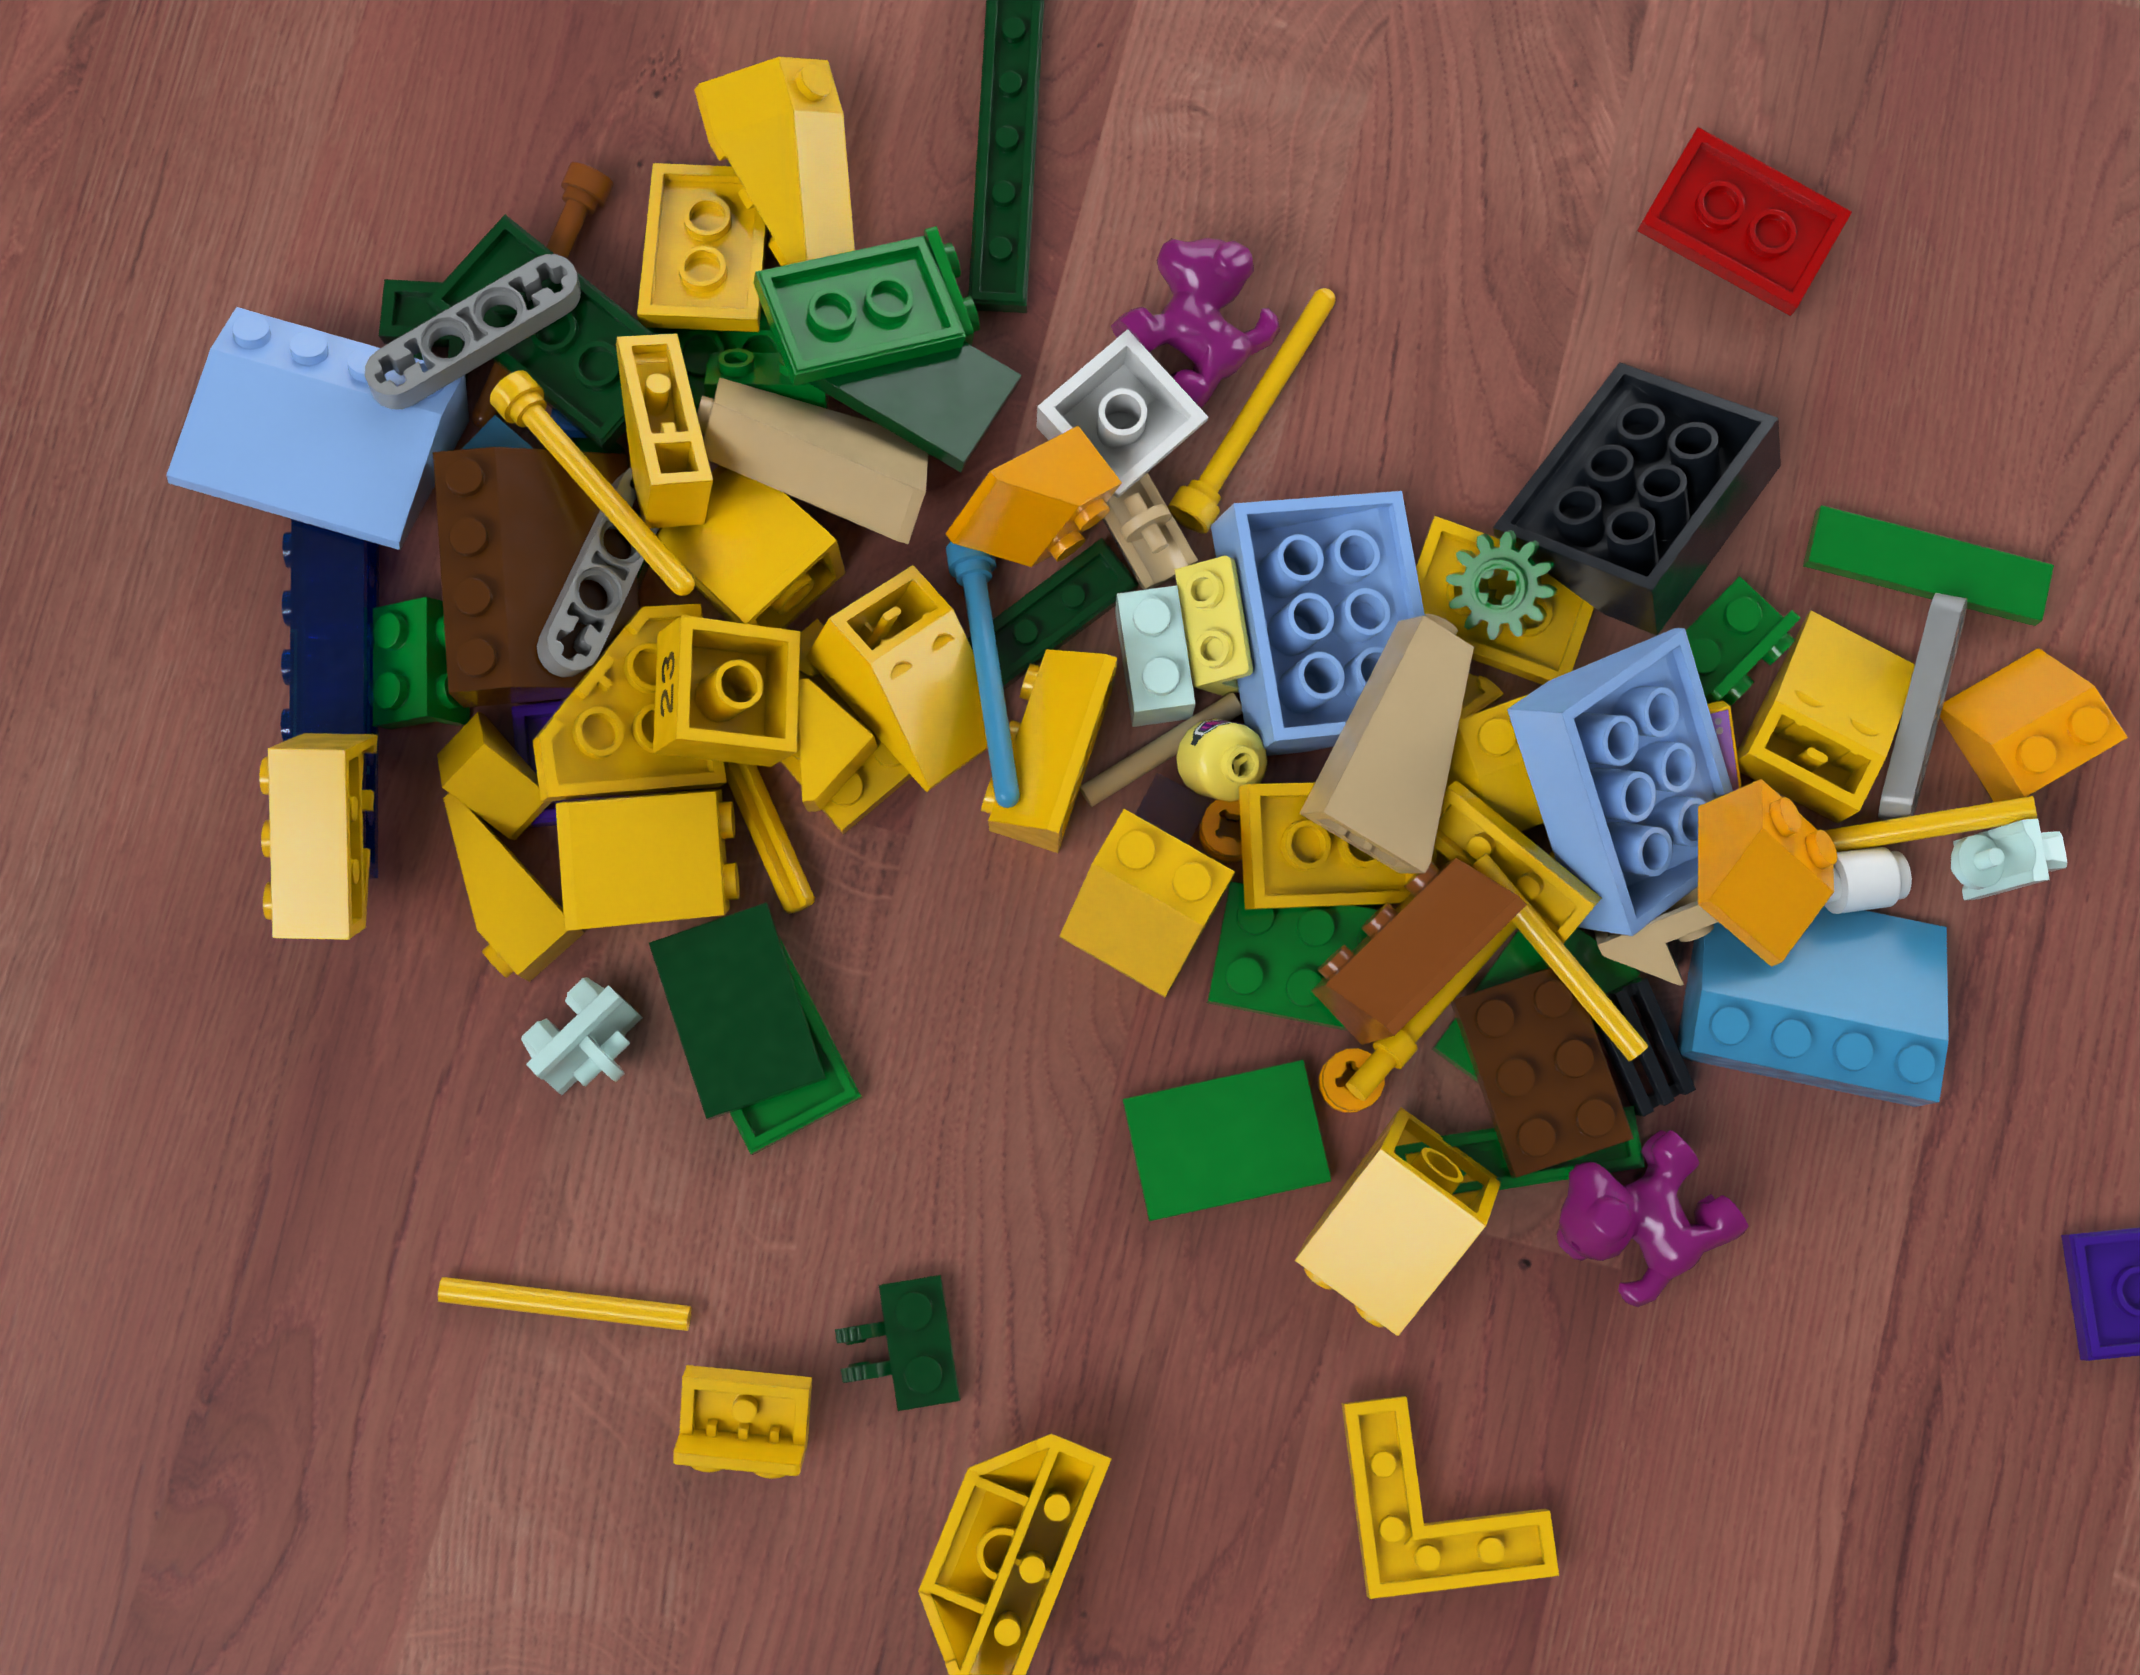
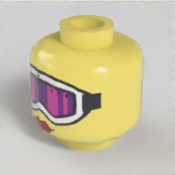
M1215 718L1200 721L1188 729L1179 743L1176 756L1178 773L1187 787L1199 795L1228 802L1239 800V786L1260 784L1264 778L1267 766L1266 749H1264L1262 740L1256 732L1247 725Z

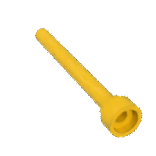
M1321 288L1313 294L1198 480H1191L1188 486H1180L1167 506L1173 518L1183 526L1203 534L1207 533L1211 528V525L1220 513V509L1217 506L1221 500L1218 494L1219 490L1335 305V295L1330 289Z
M524 370L515 371L504 377L492 390L490 404L506 422L516 423L519 427L529 428L676 595L686 596L690 594L695 585L692 575L545 411L547 404L543 399L544 390Z

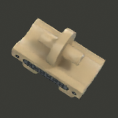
M1148 473L1119 498L1112 495L1106 504L1109 506L1110 511L1103 518V521L1143 590L1154 589L1176 577L1174 569L1198 563L1197 557Z

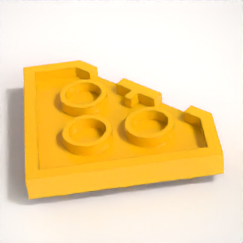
M701 604L644 606L635 612L533 739L541 802L715 788L727 783L723 761L653 754L658 633L681 615L703 618Z

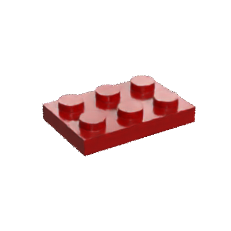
M1697 127L1637 231L1791 316L1798 308L1852 211Z

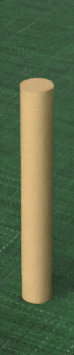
M1233 692L1227 694L1084 783L1079 789L1085 800L1093 807L1177 755L1179 743L1188 729L1198 722L1213 718L1230 722L1242 714L1240 701Z

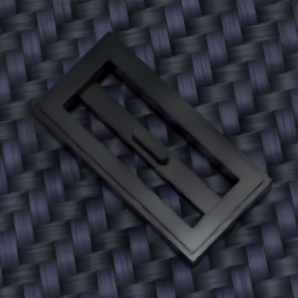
M1638 977L1606 993L1607 997L1616 1005L1617 1009L1648 1044L1647 1049L1637 1056L1653 1089V1092L1646 1094L1632 1060H1627L1593 1019L1630 1105L1634 1106L1635 1115L1644 1117L1654 1112L1653 1108L1659 1105L1666 1106L1675 1101L1674 1097L1680 1094L1687 1095L1695 1091L1696 1088L1648 979ZM1632 996L1642 1016L1645 1026L1649 1032V1035L1653 1041V1044L1657 1050V1053L1664 1066V1069L1668 1075L1670 1083H1667L1666 1078L1662 1072L1659 1062L1647 1038L1644 1028L1632 1004V1001L1630 999V997Z

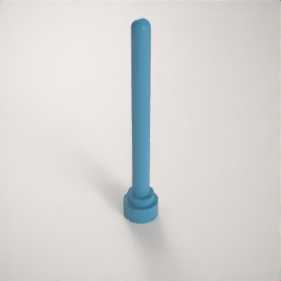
M950 542L946 546L948 569L950 575L955 577L956 582L964 588L995 799L1000 806L1011 808L1018 803L1020 792L987 582L991 580L992 572L996 568L995 556Z

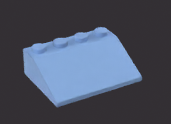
M236 307L210 348L166 475L168 483L401 550L435 486L433 452L454 450L469 423L465 375L413 406L405 409H389L381 406L374 399L365 378V365L369 357L380 348ZM414 358L416 363H420L423 372L429 370L424 360ZM395 370L388 371L385 374L386 380H391L396 386L406 381L404 375L400 376Z
M1402 491L1233 503L1211 525L1216 558L1229 556L1236 563L1253 665V673L1250 676L1238 678L1237 683L1244 724L1260 736L1267 756L1334 747L1397 622L1425 615Z
M1674 628L1554 678L1507 709L1556 861L1602 898L1578 928L1633 936L1698 886V806L1728 794L1733 789L1685 628Z

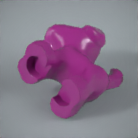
M1171 238L1163 244L1156 261L1158 270L1173 293L1172 299L1160 315H1152L1144 307L1131 309L1119 317L1111 325V329L1116 338L1128 329L1148 352L1159 346L1170 344L1194 362L1193 371L1185 369L1175 372L1170 376L1202 408L1221 379L1232 376L1251 355L1272 344L1280 332L1279 319L1269 308H1262L1255 328L1243 333L1225 321L1219 312L1221 308L1235 300L1247 279L1254 272L1252 254L1247 247L1236 241L1225 242L1221 239L1204 238L1190 242Z
M1660 1130L1647 1140L1641 1150L1648 1164L1645 1175L1629 1185H1621L1607 1169L1597 1163L1584 1162L1577 1164L1569 1172L1568 1195L1561 1208L1559 1228L1556 1235L1559 1246L1573 1259L1583 1261L1589 1258L1604 1261L1621 1254L1632 1238L1640 1245L1648 1266L1647 1271L1641 1280L1620 1282L1618 1292L1623 1300L1635 1307H1641L1655 1301L1666 1285L1673 1278L1692 1269L1699 1262L1704 1252L1736 1240L1749 1227L1740 1210L1729 1198L1721 1195L1715 1199L1712 1194L1697 1203L1694 1211L1695 1224L1689 1223L1679 1202L1677 1192L1681 1183L1699 1166L1700 1162L1691 1147L1672 1130L1667 1132Z

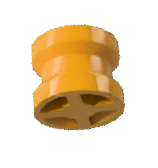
M1215 800L1204 813L1199 827V839L1204 851L1211 858L1222 863H1236L1242 860L1240 820L1234 822L1227 820L1225 816L1236 821L1240 819L1239 800L1231 802Z
M1359 1048L1345 1049L1334 1054L1322 1066L1318 1076L1319 1091L1323 1100L1332 1109L1342 1113H1356L1371 1106L1381 1096L1385 1085V1078L1365 1101L1355 1097L1346 1087V1083L1356 1073L1353 1070L1358 1071L1372 1055L1371 1053Z

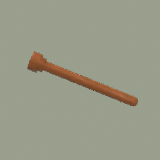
M578 162L570 163L561 183V187L565 190L562 200L566 204L546 246L554 254L568 259L587 214H594L597 207H603L614 185L608 176L588 165ZM496 362L493 364L471 414L473 424L480 429L494 415H498L496 409L490 404V395L494 387L504 377L509 375Z

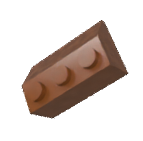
M1454 858L1439 867L1431 861L1426 873H1415L1406 882L1404 887L1411 894L1395 909L1389 903H1386L1362 925L1361 929L1368 935L1352 951L1346 945H1343L1318 968V971L1324 978L1311 991L1361 1045L1395 1036L1527 904L1517 894L1458 858Z

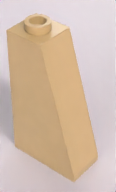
M719 377L714 399L702 395L697 417L701 433L704 434L703 441L709 461L893 540L909 544L926 493L927 452L877 423Z
M1425 614L1397 622L1299 813L1398 873H1426L1431 863L1474 649L1472 645L1456 636L1458 629L1452 623L1433 614Z

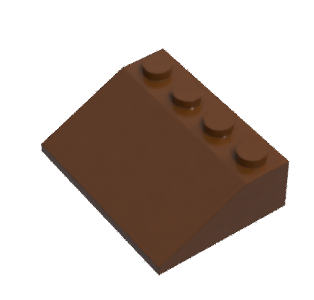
M486 447L433 452L449 694L463 708L566 699L593 665L573 677L554 675L544 668L539 660L537 643L600 509L548 450ZM583 452L611 485L622 473L629 469V457L627 454ZM615 529L606 530L603 541L607 552L615 558L628 559L631 553V544L620 531ZM637 575L599 657L635 612L640 609ZM583 580L579 587V595L582 602L590 609L604 610L607 604V594L604 588L596 581ZM577 622L573 631L561 640H558L564 645L562 655L566 659L580 654L573 648L579 631L587 625Z

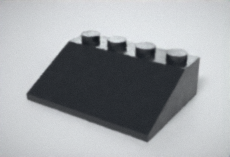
M1619 362L1493 526L1494 535L1501 539L1506 531H1514L1516 535L1515 548L1521 550L1525 544L1536 540L1539 542L1536 554L1532 556L1535 564L1543 561H1552L1555 565L1547 574L1604 615L1657 636L1780 468L1778 417Z

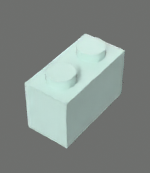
M1178 586L1117 593L1115 615L1132 727L1189 719L1192 717L1195 708V697Z

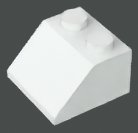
M1127 329L1037 406L1036 427L1048 440H1051L1079 426L1122 482L1113 494L1119 498L1206 423L1209 417Z

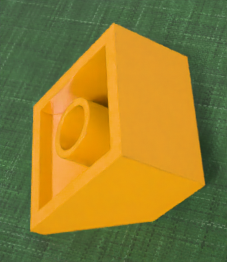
M1076 426L992 469L945 534L953 544L982 551L1028 567H1033L1051 556L1059 562L1069 557L1084 544L1086 539L1082 535L1083 531L1093 527L1109 513L1110 508L1106 503L1122 482L1081 428Z
M2040 648L2035 649L1945 701L1940 715L1941 720L1994 802L2027 797L2128 738L2096 687Z
M1760 779L1698 806V905L1772 967L1782 963L1834 893L1833 865L1837 862V852L1832 839L1825 831L1817 830L1798 812L1790 799L1782 798L1765 781Z

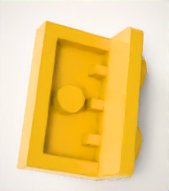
M687 1365L682 1376L680 1430L673 1450V1463L691 1466L693 1469L701 1472H717L722 1469L754 1472L760 1477L769 1479L800 1475L808 1446L812 1377Z

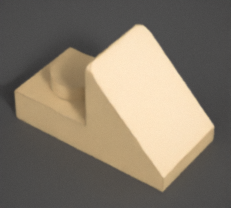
M1697 886L1633 936L1594 930L1602 956L1681 986L1684 983L1668 942L1679 939L1681 942L1699 939L1710 933L1714 929V924L1718 923V921L1698 905Z

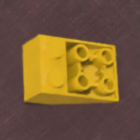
M914 565L828 619L806 658L926 792L988 749L973 650L954 609Z
M1813 611L1808 612L1795 638V642L1788 651L1737 751L1739 772L1756 781L1762 779L1776 792L1837 824L1860 811L1888 755L1904 709L1915 664Z

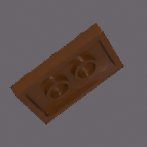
M1551 968L1454 999L1451 1002L1512 1178H1517L1634 1139L1590 1014Z

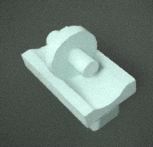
M2038 818L2020 820L1953 841L1954 848L1951 853V871L1960 883L1964 885L1962 888L1964 900L1981 899L2050 880L2048 872L2066 868L2068 863L2062 834L2060 831L2041 833Z
M585 977L567 992L565 1002L577 1014L575 1018L561 1031L547 1018L537 1021L521 1039L532 1058L526 1065L537 1077L545 1080L561 1095L576 1081H579L586 1087L601 1071L617 1082L625 1072L614 1059L630 1044L624 1035L643 1018L609 985L604 989L591 979Z

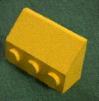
M1046 649L1041 666L1030 663L1019 698L1028 700L1022 722L1011 720L1009 723L1020 798L1018 803L1011 808L1000 806L995 799L991 777L981 807V811L990 814L988 820L989 831L1055 853L1059 852L1079 787L1081 786L1114 687L1117 657L1101 653Z

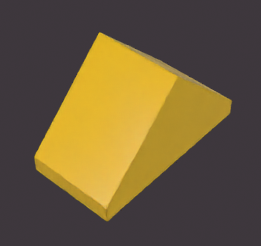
M809 678L799 679L798 728L802 802L808 812H815L823 809L878 746L872 733Z
M477 712L437 754L442 788L509 839L516 840L552 802H541L537 774L483 713Z

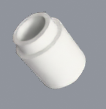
M1886 847L1837 852V862L1833 865L1834 893L1824 906L1833 914L1893 906L1899 899L1906 898L1911 889L1912 876L1907 859L1901 852L1890 851Z

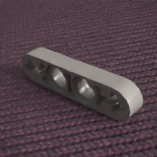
M545 254L536 257L378 349L369 357L365 365V378L374 399L381 406L389 409H405L413 406L571 312L577 306L581 294L579 279L574 265L565 257L556 254ZM550 278L555 284L561 283L563 289L553 293L548 287L542 289L541 282ZM521 292H525L528 302L533 301V309L527 310L524 299L520 294ZM497 305H508L517 311L514 321L505 327L495 328L489 326L483 319L486 312L491 307ZM454 335L465 341V346L455 357L440 358L431 352L434 342L440 337ZM419 352L427 369H429L426 372L422 371L419 362H415L414 355ZM395 370L400 376L404 375L406 381L396 386L391 380H386L385 374L388 371Z
M630 467L615 480L612 486L632 507L637 496L633 488L634 483ZM638 509L636 513L641 518L640 509ZM601 510L591 527L537 643L538 658L544 668L560 677H573L593 665L599 657L644 561L643 557L632 545L628 559H618L607 552L603 541L604 533L608 529H618ZM652 528L651 530L656 535L659 528ZM583 580L596 581L604 588L607 594V604L604 610L590 609L582 602L579 595V587ZM577 622L587 625L579 631L573 648L580 654L566 659L562 655L564 645L558 640H561L573 631Z
M1935 593L1932 599L1881 795L1878 813L1880 819L1889 820L1915 815L1964 625L1967 598Z

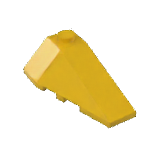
M776 57L699 83L694 91L708 142L718 160L727 159L739 178L743 188L738 194L746 208L749 210L755 207L772 235L769 247L780 266L854 251L844 115L828 60Z

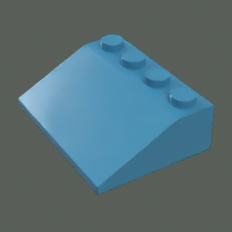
M1823 906L1783 962L1772 967L1719 922L1714 924V929L1710 933L1694 940L1676 1042L1682 1059L1912 1107L1938 1103L1940 1101L1949 1042L1947 927L1866 910L1833 914Z

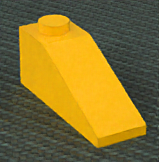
M658 334L617 337L616 350L632 478L641 518L650 529L705 524L713 478L678 335Z
M448 793L443 800L476 929L489 943L482 950V953L505 978H508L515 972L519 977L530 982L585 932L583 930L565 931L563 908L479 815Z

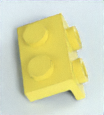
M1221 556L1174 569L1193 686L1221 696L1231 692H1239L1237 679L1250 676L1253 673V665L1235 560L1229 556Z

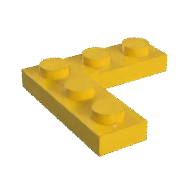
M1396 1396L1341 1403L1366 1595L1369 1599L1559 1576L1550 1510L1545 1508L1424 1523L1407 1397Z

